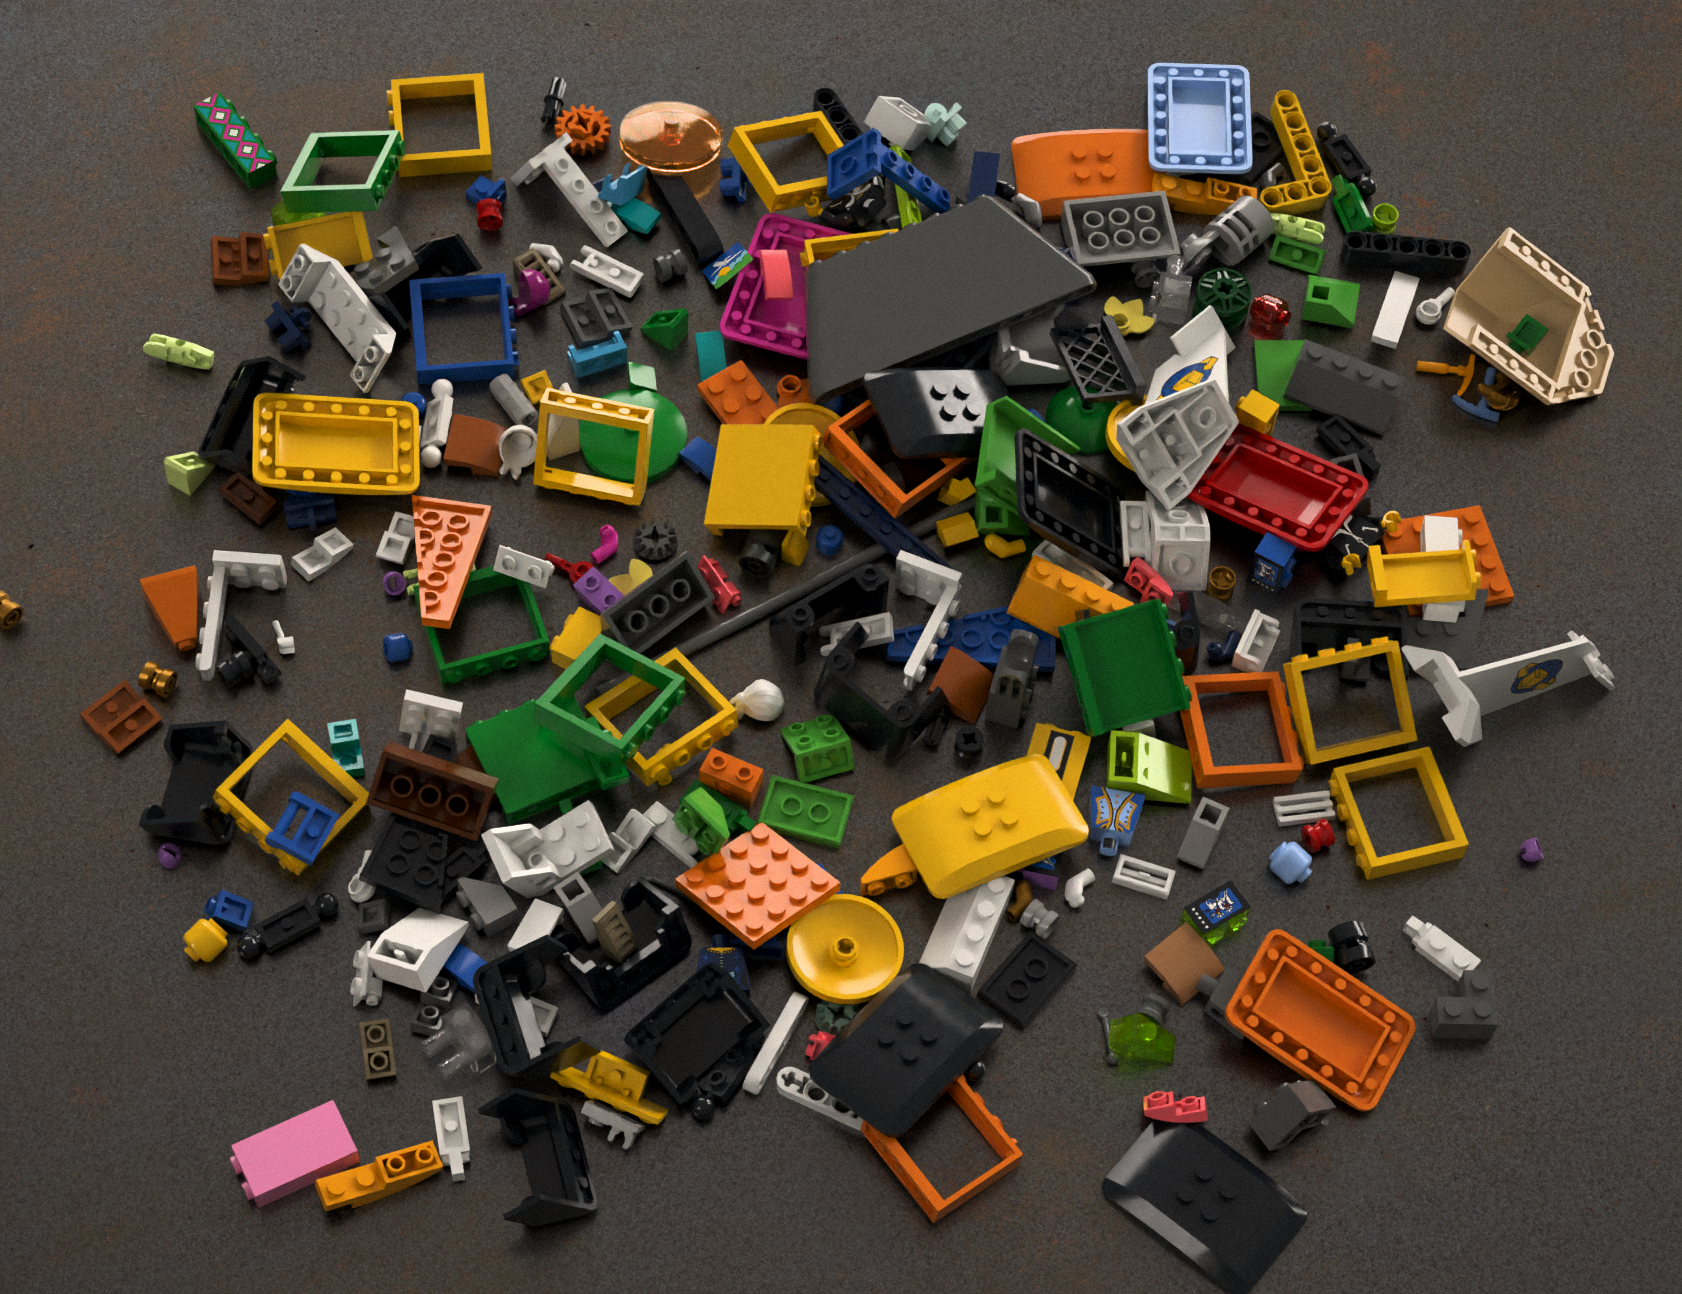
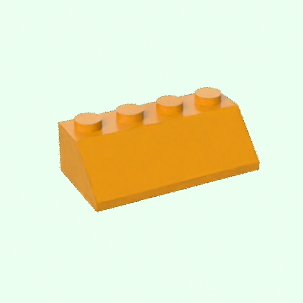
M1034 554L1023 571L1006 613L1061 639L1058 627L1076 622L1075 611L1089 609L1090 617L1132 606L1134 603Z

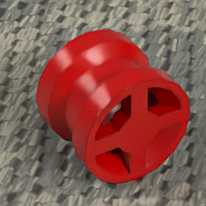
M491 198L479 201L476 205L478 214L477 226L485 231H494L501 228L503 225L501 202Z
M1324 818L1318 820L1316 825H1306L1301 828L1303 842L1311 853L1319 851L1322 846L1329 847L1335 844V835L1332 827Z

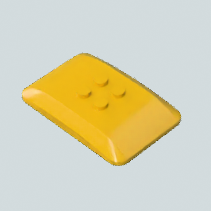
M261 393L257 395L253 403V479L259 485L307 492L355 495L412 494L418 489L420 482L418 409L414 404L406 401Z
M1032 754L1011 760L952 782L898 807L892 814V824L929 892L934 897L940 899L950 898L1081 845L1087 840L1089 835L1087 823L1047 757L1041 754Z

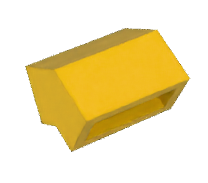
M968 477L961 481L953 478L941 486L937 501L951 506L975 493L976 489Z
M968 512L936 521L937 534L941 539L943 548L979 537L975 522Z

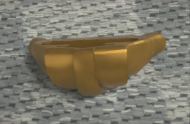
M1502 372L1496 374L1498 382L1495 385L1481 383L1477 386V391L1484 395L1488 404L1496 410H1511L1520 401L1521 392L1514 382L1509 380Z

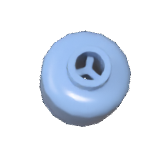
M1285 841L1282 842L1269 857L1271 860L1270 869L1286 884H1292L1296 880L1302 883L1312 872L1309 868L1312 863V857L1296 842H1289L1288 844Z

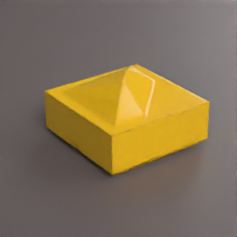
M545 370L519 381L526 398L532 405L541 401L546 388L553 389Z

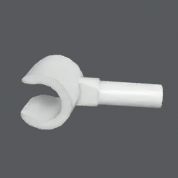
M277 620L273 621L272 625L277 635L279 653H295L293 636L284 637L279 622Z

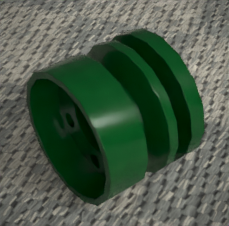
M1214 269L1205 273L1198 283L1192 319L1210 305L1214 308L1229 337L1238 335L1245 326L1253 293L1251 284L1245 276L1231 269Z

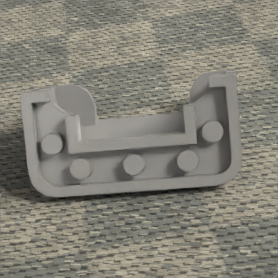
M1065 304L998 331L996 341L988 350L990 370L998 373L1006 386L1065 383L1070 379L1050 336V329L1055 328L1054 319L1063 311Z

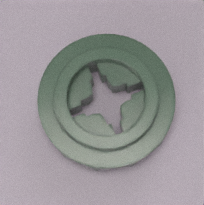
M823 1000L818 1004L815 1012L816 1025L820 1031L836 1036L861 1011L859 1004H836ZM844 1008V1017L846 1019L840 1018L833 1024L834 1014L832 1012L838 1013L839 1010Z

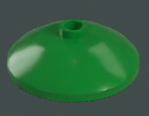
M1070 386L1059 391L1050 400L1046 409L1045 422L1079 446L1080 451L1076 453H1101L1109 449L1105 438V429L1110 413L1120 402L1083 404L1075 386ZM1090 387L1086 388L1088 394L1099 393V391Z

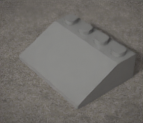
M1165 191L1063 201L1060 221L1064 239L1074 261L1082 267L1180 257L1181 255Z

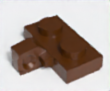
M239 471L219 489L220 495L259 525L279 507L278 501L271 497L273 487L259 485L254 479L249 480Z

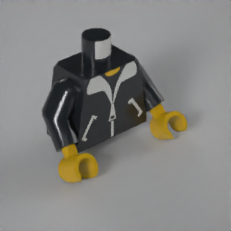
M877 175L849 193L833 200L825 209L821 207L819 198L816 196L810 197L812 206L806 203L804 205L810 217L819 216L820 220L836 230L862 228L886 206L887 202L883 198L885 195V184Z
M1390 511L1383 517H1368L1351 513L1326 547L1321 550L1327 566L1331 569L1341 570L1347 577L1351 578L1367 561L1368 547L1381 546L1386 532L1384 530L1388 529L1390 533L1396 532V523H1402L1399 513L1397 511Z

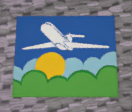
M738 241L703 269L702 272L714 287L718 289L749 264L753 258Z

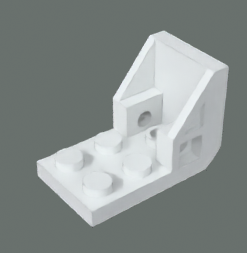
M1146 491L1145 501H1148V514L1151 522V567L1165 580L1171 590L1206 591L1210 552V525L1205 508L1185 497L1169 510L1151 491Z
M589 800L540 830L532 824H523L490 829L481 835L502 883L526 898L544 895L554 889L553 887L577 872L580 873L615 851L593 803Z

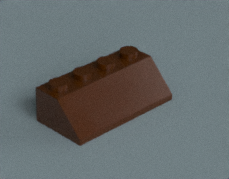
M389 741L382 751L366 804L477 841L491 806L499 778Z

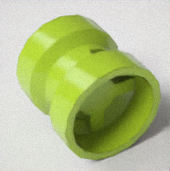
M1387 203L1377 205L1372 214L1375 229L1371 232L1393 234L1399 217L1398 210L1393 205Z

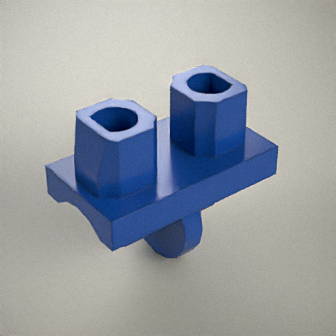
M734 155L731 158L721 159L720 168L722 175H732V178L720 180L722 196H736L738 203L746 202V183L749 187H753Z

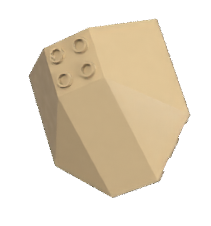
M1511 227L1506 228L1456 289L1443 328L1547 406L1601 394L1614 356L1611 344L1606 345L1601 332L1605 328L1598 310H1593L1588 297L1591 296L1589 287ZM1526 314L1548 328L1547 334L1529 356L1524 352L1518 354L1508 346L1510 342L1506 338L1507 333H1512Z

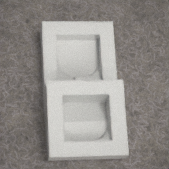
M395 511L388 532H384L376 553L377 558L403 565L415 543L413 516Z
M335 527L316 537L312 547L293 556L291 565L309 582L340 561L353 548L354 544Z
M630 809L616 832H611L608 836L615 851L601 859V861L616 873H619L647 841L656 825L637 810Z

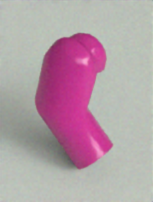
M605 525L600 529L601 546L590 553L591 559L597 565L614 554L618 549V533L611 525Z

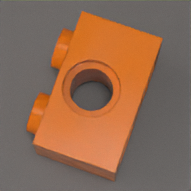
M711 748L699 770V781L726 798L751 808L763 786L764 769Z

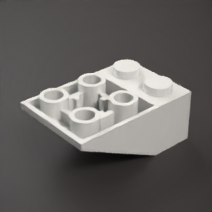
M418 908L384 931L368 953L367 958L376 978L426 993L470 924L467 921Z

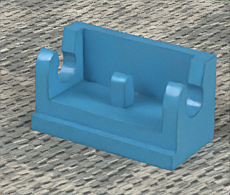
M631 162L624 166L622 176L610 183L612 175H607L603 180L602 191L598 193V198L621 206L641 194L648 166L640 164L638 169L630 173Z
M619 331L613 332L614 337H612V340L576 350L574 345L568 346L567 357L577 378L627 363V346Z

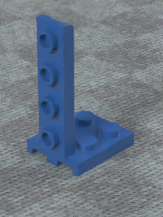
M875 128L827 155V196L833 200L849 193L881 173L935 213L943 214L950 210V193L931 180L929 176L917 170L911 163L898 156L893 150L881 143V132Z

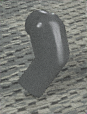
M1276 163L1261 175L1260 184L1262 190L1277 186L1276 179L1285 173V169L1280 163Z

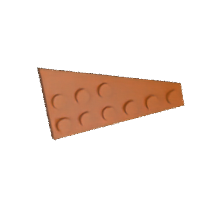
M412 495L422 625L450 629L490 522L492 506Z

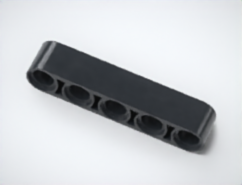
M819 88L814 93L813 112H823L844 145L864 134L832 89ZM880 173L878 176L885 184L886 177Z
M668 157L647 165L646 177L696 262L702 263L722 255L724 248L718 234L673 160Z
M1350 231L1344 237L1340 258L1344 263L1354 266L1460 275L1466 270L1471 249L1468 244L1461 241Z

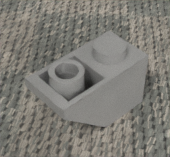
M1203 797L1190 823L1177 858L1204 869L1225 825L1229 807Z
M577 872L553 888L562 906L587 943L591 945L599 940L592 919L602 908L582 876Z
M465 877L457 880L459 891L456 892V896L462 907L468 906L472 912L470 917L478 931L482 929L486 936L490 937L518 922L517 907L503 886Z

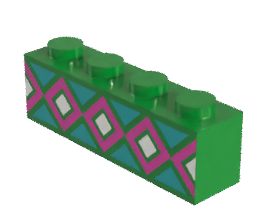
M219 92L193 106L196 123L250 190L277 176L276 164H278L276 156L271 150H266L261 137L257 133L253 134L248 121L244 116L240 117L237 114L236 108L230 99L226 100Z

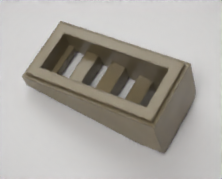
M534 248L513 260V272L518 278L522 270L534 269L541 272L548 280L550 286H553L550 290L549 300L544 306L566 293L565 288Z
M614 901L609 902L592 919L603 954L616 963H622L638 947L633 932L617 903Z

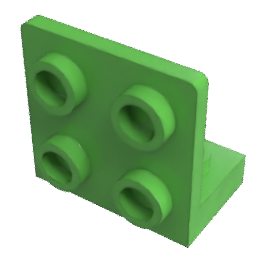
M833 714L821 715L814 720L803 723H792L789 727L781 729L784 740L794 754L797 777L800 782L806 783L855 769L850 738Z

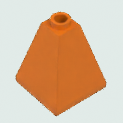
M196 566L140 579L144 600L176 649L179 648L180 651L195 648L196 643H198L199 581Z

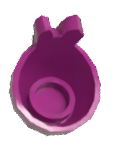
M534 269L522 270L520 272L519 296L508 300L509 306L513 305L515 308L514 317L522 316L526 312L546 304L550 296L548 280L541 272Z

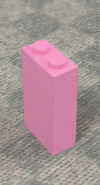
M334 1100L231 1145L234 1156L229 1158L236 1175L242 1173L246 1182L241 1185L248 1201L254 1198L258 1208L316 1182V1179L333 1175L360 1162L358 1150Z

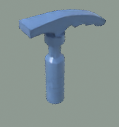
M1487 368L1484 384L1494 385L1497 374L1495 368ZM1453 395L1452 401L1462 409L1478 417L1498 422L1500 413L1488 409L1489 404L1484 395H1482V400L1479 401L1478 406H1474L1473 403H1467L1460 396Z

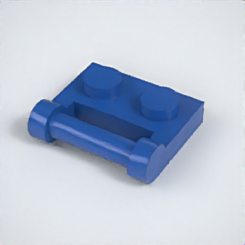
M293 791L288 798L289 804L274 830L270 831L266 836L265 842L269 846L281 849L311 866L340 815L307 796ZM298 810H306L307 814L293 839L289 840L284 837Z

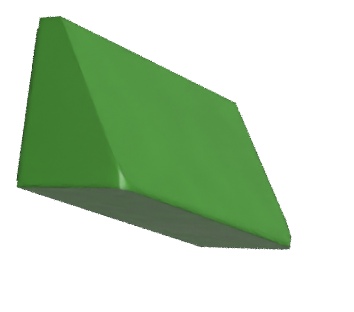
M1276 235L1268 260L1318 275L1326 255V250Z

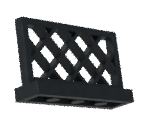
M1112 315L1102 316L1101 323L1050 329V336L1083 404L1129 400L1132 406L1142 405L1147 384ZM1096 333L1098 338L1094 340L1085 336V334ZM1061 336H1068L1074 340L1070 343L1062 339ZM1081 342L1090 346V348L1086 350L1077 346V344ZM1095 349L1106 353L1105 358L1093 353ZM1069 353H1076L1082 356V358L1078 360L1069 356ZM1087 359H1089L1093 362L1098 363L1099 365L1097 367H1093L1085 362ZM1107 367L1115 371V374L1111 375L1102 371V369ZM1081 369L1091 375L1087 378L1078 374L1077 371ZM1094 378H1101L1107 381V383L1103 385L1094 381ZM1114 384L1123 388L1124 391H1116L1110 387ZM1090 387L1099 391V393L1088 394L1086 388Z

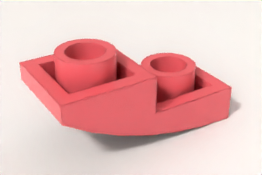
M760 250L761 277H764L765 300H792L793 287L787 250Z
M1137 557L1132 561L1124 582L1143 594L1140 599L1142 603L1153 599H1160L1161 604L1165 603L1168 608L1174 594L1165 580L1141 558Z
M1157 1091L1143 1097L1144 1114L1147 1117L1176 1123L1208 1121L1205 1096L1198 1098L1189 1096L1175 1102L1173 1091L1166 1093Z

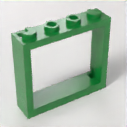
M400 131L311 133L281 189L286 212L377 211L389 185L392 183L395 172L399 169L403 156H405L404 146L406 143L401 139ZM379 156L366 184L311 186L323 161L327 157Z
M494 566L470 573L461 599L517 584L536 640L445 664L434 627L423 625L441 684L457 683L463 680V678L475 675L483 676L493 670L512 668L519 663L527 661H539L545 656L550 655L549 639L530 583L494 571ZM418 585L414 586L413 590L415 603L422 622Z
M600 633L535 702L534 722L621 768L630 757H635L638 748L644 741L648 742L651 739L660 723L664 724L667 721L674 707L681 705V701L686 694L685 678ZM604 661L663 691L620 740L561 709Z

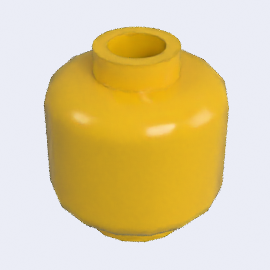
M212 918L208 921L206 919H199L183 936L184 942L187 944L184 951L196 962L200 958L205 962H211L227 946L228 942L225 937L228 933Z

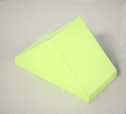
M194 451L165 457L164 460L168 484L190 496L215 467V465L198 458V454Z

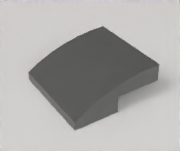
M612 287L588 291L586 298L564 301L559 308L580 349L612 340V337H614L613 332L619 331L622 336L632 330V325Z

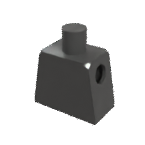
M1226 968L1220 981L1203 973L1196 989L1210 996L1204 1011L1243 1040L1244 1035L1228 1023L1225 1017V1009L1245 973Z

